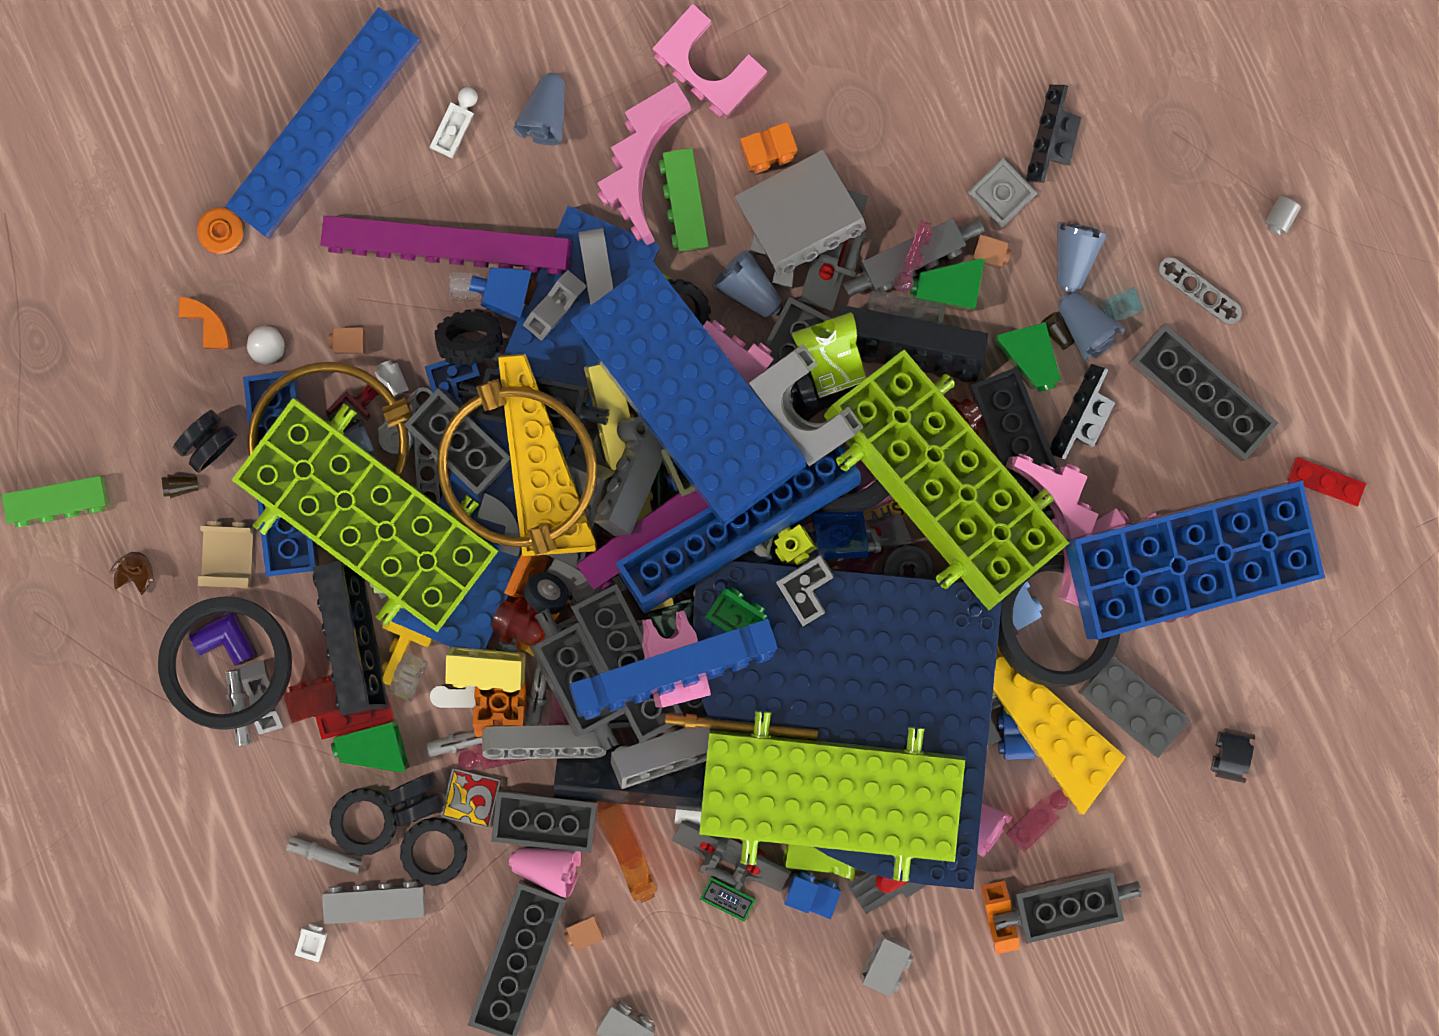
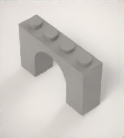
M802 344L758 375L749 384L753 392L762 400L767 410L810 466L856 435L863 426L849 406L823 423L808 422L795 412L790 398L792 386L797 380L818 365L804 344Z

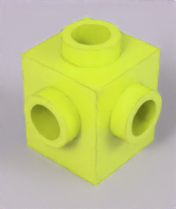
M801 525L793 529L791 527L784 529L778 534L779 538L774 541L778 547L775 549V552L782 562L787 561L791 565L803 563L809 558L808 554L817 549L807 531Z

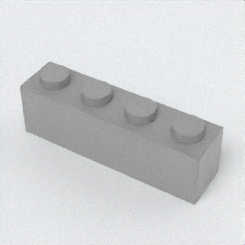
M695 727V730L685 728L678 731L670 730L660 737L649 738L633 746L617 748L611 753V765L621 789L707 761L709 728Z
M405 881L403 886H393L392 882L379 883L378 888H368V884L353 885V889L343 890V886L328 887V891L322 894L324 924L421 918L426 915L425 888L423 884L418 885V881Z

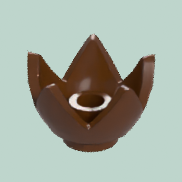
M130 552L123 555L114 563L109 572L114 573L115 589L133 581L141 595L145 593L149 583L154 582L152 566L146 556L140 552Z

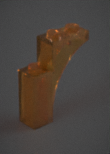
M615 803L598 811L597 816L617 857L634 902L640 899L641 903L652 899L655 897L654 894L658 889V884L645 859V853L622 804Z

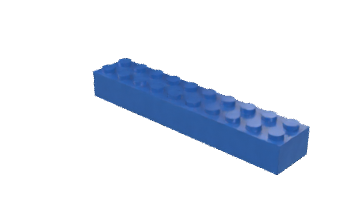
M378 7L225 206L270 239L421 43L420 39Z
M842 445L810 466L806 462L805 468L725 527H723L708 507L616 562L620 577L644 614L860 485L861 473L855 464L848 471H844L841 467L845 465V462L840 466L836 462V458L846 452Z

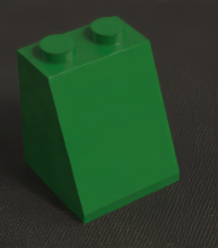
M979 258L920 273L917 278L911 281L909 294L913 295L912 301L972 312L976 309L985 259Z
M1046 322L999 334L992 338L995 346L1012 367H1018L1022 379L1030 389L1037 388L1038 392L1056 388L1055 383L1061 381Z
M397 719L338 735L333 738L334 743H331L334 758L338 757L340 763L394 772H404L409 768Z

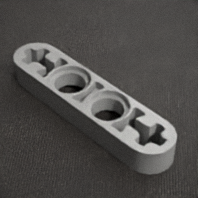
M1171 257L1163 259L1159 263L1157 271L1163 280L1220 322L1230 325L1240 319L1242 311L1236 302L1183 263ZM1173 263V270L1179 274L1183 270L1185 274L1176 283L1174 281L1177 278L1176 275L1173 273L1166 275L1164 273L1166 271V268L1163 267L1164 264L1169 265ZM1186 277L1195 279L1196 287L1194 290L1188 291L1183 287V280ZM1211 291L1215 294L1216 302L1213 305H1206L1204 303L1203 295L1205 292ZM1222 299L1225 301L1222 304L1224 308H1234L1233 314L1235 318L1230 317L1226 319V312L1221 308L1217 312L1214 311L1220 305Z

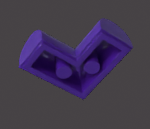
M229 612L189 633V638L199 655H203L223 644L234 666L257 654L236 613Z

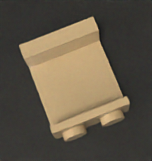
M207 521V526H200V531H203L202 569L201 576H198V586L251 588L254 528H247V523L232 522V527H222V522Z

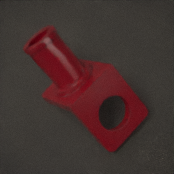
M368 384L356 396H351L346 391L326 410V416L329 417L330 413H334L347 401L368 421L370 413L366 411V406L379 393Z

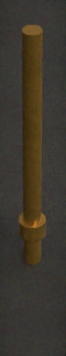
M689 713L686 716L666 714L665 724L685 726V729L695 730V727L754 733V723L702 718L697 717V714ZM770 725L769 735L817 740L818 730Z

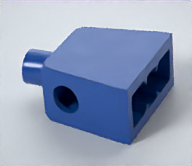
M490 268L487 279L472 275L469 290L483 294L480 304L482 307L514 321H519L531 271Z

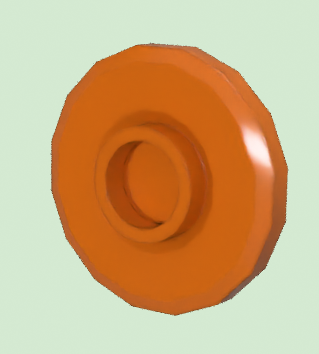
M223 207L213 208L205 212L199 219L197 226V237L201 245L209 252L216 254H227L235 250L241 243L244 235L243 223L239 216Z

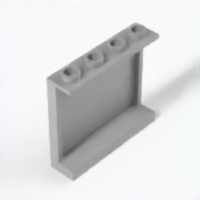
M823 150L734 196L740 211L746 217L770 259L777 276L793 271L796 266L814 260L819 254L835 249L840 243L849 238H855L866 230L861 213Z

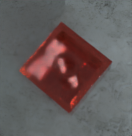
M330 675L313 680L314 685L307 686V683L303 682L288 687L289 692L283 695L291 723L338 710L336 706V687L333 685Z

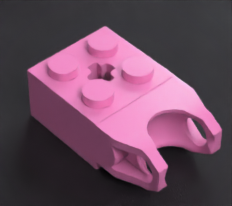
M684 611L676 612L675 631L668 639L662 638L658 634L651 619L642 620L644 659L698 642L696 632L689 624ZM707 676L699 678L700 681L697 684L686 688L683 687V684L677 685L673 692L659 696L658 692L653 693L655 706L663 708L711 695Z

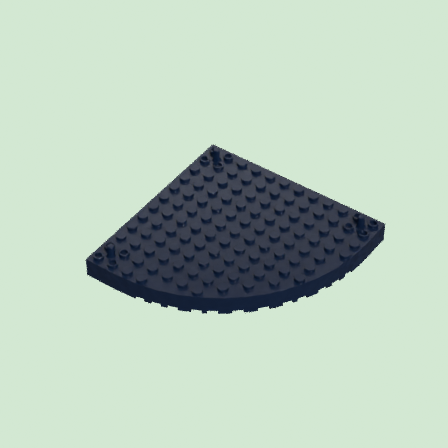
M735 559L696 582L693 629L696 632L698 642L726 633L707 620L705 616L723 589L730 590L732 587L744 595L742 598L749 604L755 602L765 609L764 614L767 616L766 619L769 620L778 647L771 660L757 664L756 660L749 661V665L744 669L733 672L732 668L724 670L725 673L722 676L708 680L711 695L702 697L708 718L755 723L756 710L762 711V722L764 721V712L769 711L772 712L770 725L818 730L816 741L901 750L907 749L908 727H915V738L917 737L918 727L925 728L922 751L965 756L955 862L913 858L910 861L909 881L904 882L974 890L1002 600L992 609L988 610L964 581L956 580L948 589H944L940 585L947 579L938 583L936 578L830 568L834 578L813 590L824 607L825 613L802 626L776 583L777 580L800 566ZM814 847L827 856L858 870L894 880L895 857L893 855ZM903 870L900 872V881H902Z

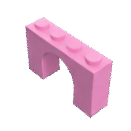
M692 4L653 47V53L655 54L653 58L662 67L668 65L674 71L672 76L681 84L684 82L692 87L690 92L697 99L702 101L704 98L710 103L709 109L720 118L723 115L727 119L767 75V70L748 54L737 68L722 80L708 81L696 75L689 64V52L693 44L710 27L711 20Z

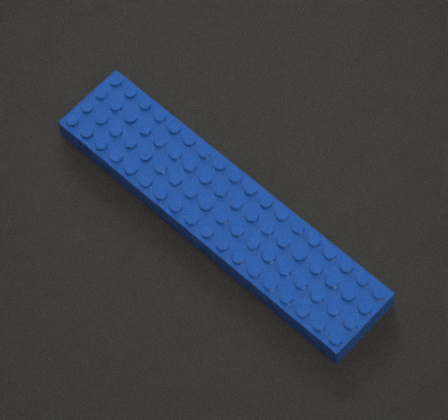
M567 206L554 238H564L573 241L570 272L585 285H587L578 234L581 231L603 228L613 289L651 261L655 262L660 245L653 242L646 246L642 239L637 241L633 233L571 206ZM540 269L535 280L538 283L529 305L525 304L504 354H526L534 377L588 388L584 367L599 363L574 332L570 322L572 318L591 305L588 287H586L554 329L541 341L525 328L523 324L530 313L549 294L562 275L547 274V269ZM589 393L587 403L588 406L592 407V401ZM476 416V419L509 449L507 425L479 419ZM556 434L564 458L571 456L574 449L573 446L578 438ZM511 464L483 494L476 495L452 472L449 481L459 504H461L466 495L472 498L466 508L474 500L480 504L470 516L480 525L504 535L506 526L477 518L485 493L496 497L508 506L518 521ZM442 495L438 505L447 512L453 513L444 495ZM486 540L498 549L497 554L438 632L405 608H401L392 622L449 647L486 650L509 599V595L504 592L520 556L499 551L500 544Z

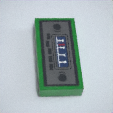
M710 877L700 897V900L745 922L756 900L713 877Z

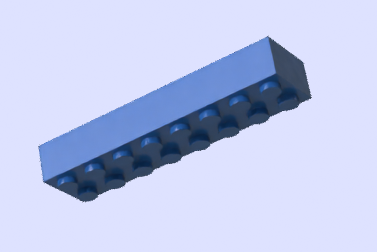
M287 372L243 377L248 426L253 411L264 392ZM298 379L283 387L266 407L259 425L257 444H259L293 398L300 401ZM257 499L260 516L266 507ZM282 517L276 519L266 535L261 533L266 577L311 572L313 567L319 566L316 542ZM263 522L260 526V530L264 526L265 522Z

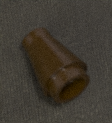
M1053 312L1041 321V323L1046 322L1049 337L1062 350L1075 342L1062 315Z
M167 474V477H161L164 497L170 496L171 499L193 491H199L197 476Z

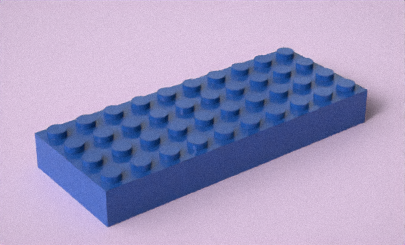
M653 261L570 320L574 332L723 527L806 467L804 456Z
M1303 480L1285 482L1068 539L1069 544L1065 547L1087 639L1099 640L1325 578Z

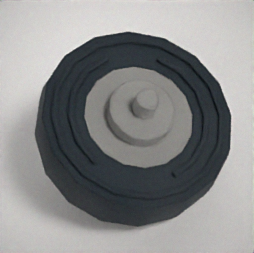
M535 573L528 579L524 588L526 601L534 610L540 613L548 608L552 615L559 613L566 606L569 598V592L565 583L551 573Z

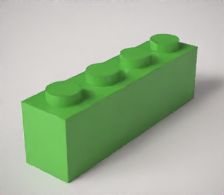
M688 148L664 152L663 159L659 160L661 175L666 174L667 184H663L665 199H670L671 209H667L669 224L674 223L676 233L671 234L673 249L678 248L679 254L709 249L693 150Z
M96 476L1 494L6 523L15 524V528L29 526L30 520L39 519L40 523L55 521L54 516L64 514V519L79 516V511L88 510L89 514L103 512V507L110 506L105 476Z

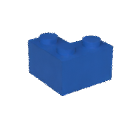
M443 360L424 366L432 392L434 393L437 388H445L462 405H464L463 398L458 397V391L460 390L458 384L461 381L467 382L482 377L477 362L473 363V365L467 366L462 364L460 366L455 365L454 362L450 364Z
M806 870L794 871L783 898L784 904L805 913L810 911L831 919L841 894V889L837 887L838 883L824 878L823 882L817 880L814 877L815 874Z

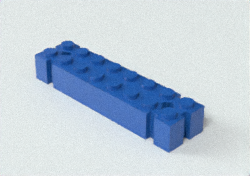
M766 619L741 629L717 635L571 683L569 689L578 717L584 716L585 720L600 716V710L609 708L610 712L624 708L625 702L634 700V703L637 704L649 700L650 694L656 692L659 693V696L674 691L675 686L683 684L684 688L695 685L700 681L699 678L707 676L708 680L722 676L725 673L724 670L732 668L733 672L744 669L749 665V661L756 660L757 664L771 660L778 647L769 620Z

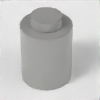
M1279 196L1265 220V224L1268 225L1267 230L1278 236L1281 233L1287 234L1301 206L1287 197Z

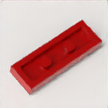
M1295 457L1287 477V481L1303 480L1305 488L1358 507L1367 484L1299 457Z
M387 695L389 709L363 715L341 716L340 711L337 709L316 715L315 718L321 740L395 720L389 696Z

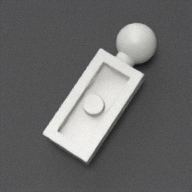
M465 87L459 91V105L450 103L429 147L430 149L451 159L454 158L474 116V113L468 111V107L475 105L478 100L477 92L473 88Z

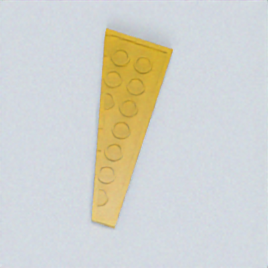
M526 354L502 355L498 357L502 388L524 387L539 391ZM505 397L507 403L504 405L519 532L520 537H529L527 531L535 526L549 523L552 530L564 522L575 510L580 502V498L545 405L529 398ZM584 513L581 519L569 531L555 539L556 549L537 555L596 551L597 543L586 514ZM532 546L521 547L522 556L535 555Z
M997 645L993 694L998 697L1004 706L1003 709L1015 721L1018 730L1032 750L1044 762L1049 774L1061 786L1064 795L1073 803L1076 812L1084 815L1126 756L1045 686L1031 682L1017 673L1005 660Z

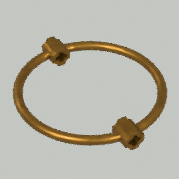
M316 362L295 368L269 386L253 411L247 440L249 456L258 445L259 425L265 409L283 387L300 377L317 372H337L356 377L375 389L388 404L382 407V411L389 427L397 425L399 437L398 456L393 471L400 477L404 472L409 452L408 429L404 424L413 416L412 410L406 398L397 401L391 391L381 381L358 367L339 362Z
M498 379L478 385L476 388L479 395L465 403L454 414L446 426L440 441L437 471L443 495L457 518L467 528L486 540L511 547L532 546L535 555L557 548L555 539L569 531L581 519L590 505L597 480V461L591 438L579 418L566 405L544 392L524 387L501 388ZM505 397L529 398L556 410L570 423L577 433L586 456V485L575 510L564 522L552 530L549 523L529 529L527 531L529 537L502 535L485 528L472 519L455 497L448 476V450L452 437L460 423L469 413L483 405L484 411L505 405L507 403Z

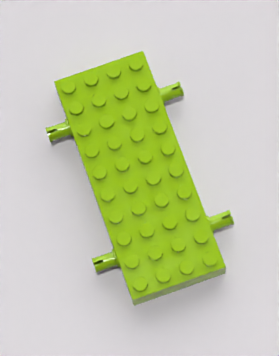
M903 350L835 402L824 414L828 421L849 406L863 426L856 435L845 441L850 446V449L837 457L836 462L838 466L845 462L841 469L848 471L850 467L861 460L950 564L948 568L936 576L938 583L947 578L940 586L948 589L951 584L961 577L985 607L990 610L1057 555L1069 542L1042 511L1053 502L1052 495L1043 500L1049 491L1042 489L1035 497L1031 498L944 397V394L955 386L953 379L946 383L950 376L944 374L940 379L932 383L908 353Z
M293 398L232 478L233 482L262 502L266 507L252 526L257 530L265 522L259 532L266 535L276 519L282 517L387 595L388 601L375 616L381 621L385 614L388 613L382 623L389 626V623L401 608H405L438 632L497 554L498 549L467 528L454 513L447 512L345 436L343 430L357 414L351 409L346 417H344V414L350 408L349 406L343 404L332 421L328 420L327 422L296 398ZM466 495L460 505L471 516L480 504L474 500L466 508L472 500L471 497Z
M761 710L755 711L754 733L710 731L699 835L742 840L740 863L747 864L748 854H750L749 865L757 864L758 842L761 841L893 855L895 857L893 879L900 881L901 870H903L902 881H909L910 861L913 858L955 862L965 756L922 751L925 728L918 727L917 737L915 738V727H908L907 749L904 750L769 735L772 712L765 711L764 721L762 722Z

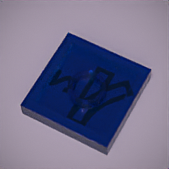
M863 511L813 513L812 521L817 556L821 554L824 559L869 557V545Z

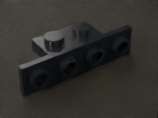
M1049 85L1045 96L1046 101L1043 113L1039 121L1037 137L1033 145L1031 161L1027 169V182L1044 183L1050 161L1062 165H1070L1081 117L1063 111L1068 90L1067 85Z
M1091 364L1086 371L1084 379L1073 397V402L1062 420L1059 431L1051 443L1050 450L1053 456L1065 460L1075 439L1091 447L1095 446L1115 404L1114 401L1098 393L1109 371L1108 369Z

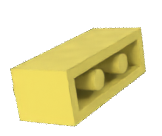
M451 647L446 655V684H453L457 688L477 686L481 690L501 688L505 692L521 690L525 682L526 653Z

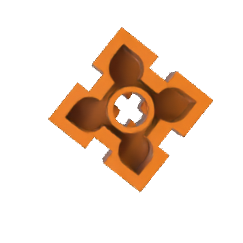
M788 122L740 138L739 143L749 173L755 171L756 175L770 170V165L776 162L779 166L793 162L798 151Z
M526 679L521 690L515 692H505L501 688L481 690L475 686L474 698L476 706L473 708L472 725L476 737H482V731L487 727L526 726L525 710H527L528 704Z

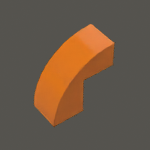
M179 297L180 318L204 319L203 348L232 350L230 334L222 318L212 308L199 301Z
M1005 880L982 885L981 893L995 954L1020 949L1019 937L1015 926L1002 928L997 931L994 926V914L1012 911Z

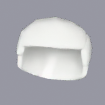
M263 325L256 327L249 334L246 346L250 357L255 362L268 365L276 363L283 356L285 342L278 329Z
M385 419L383 425L378 428L379 444L384 451L397 455L399 450L397 425L389 427ZM408 430L410 449L414 443V434Z

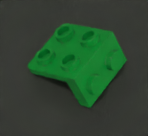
M731 587L730 590L723 589L705 618L727 633L766 620L767 616L764 614L765 609L755 602L747 603L742 599L744 595Z

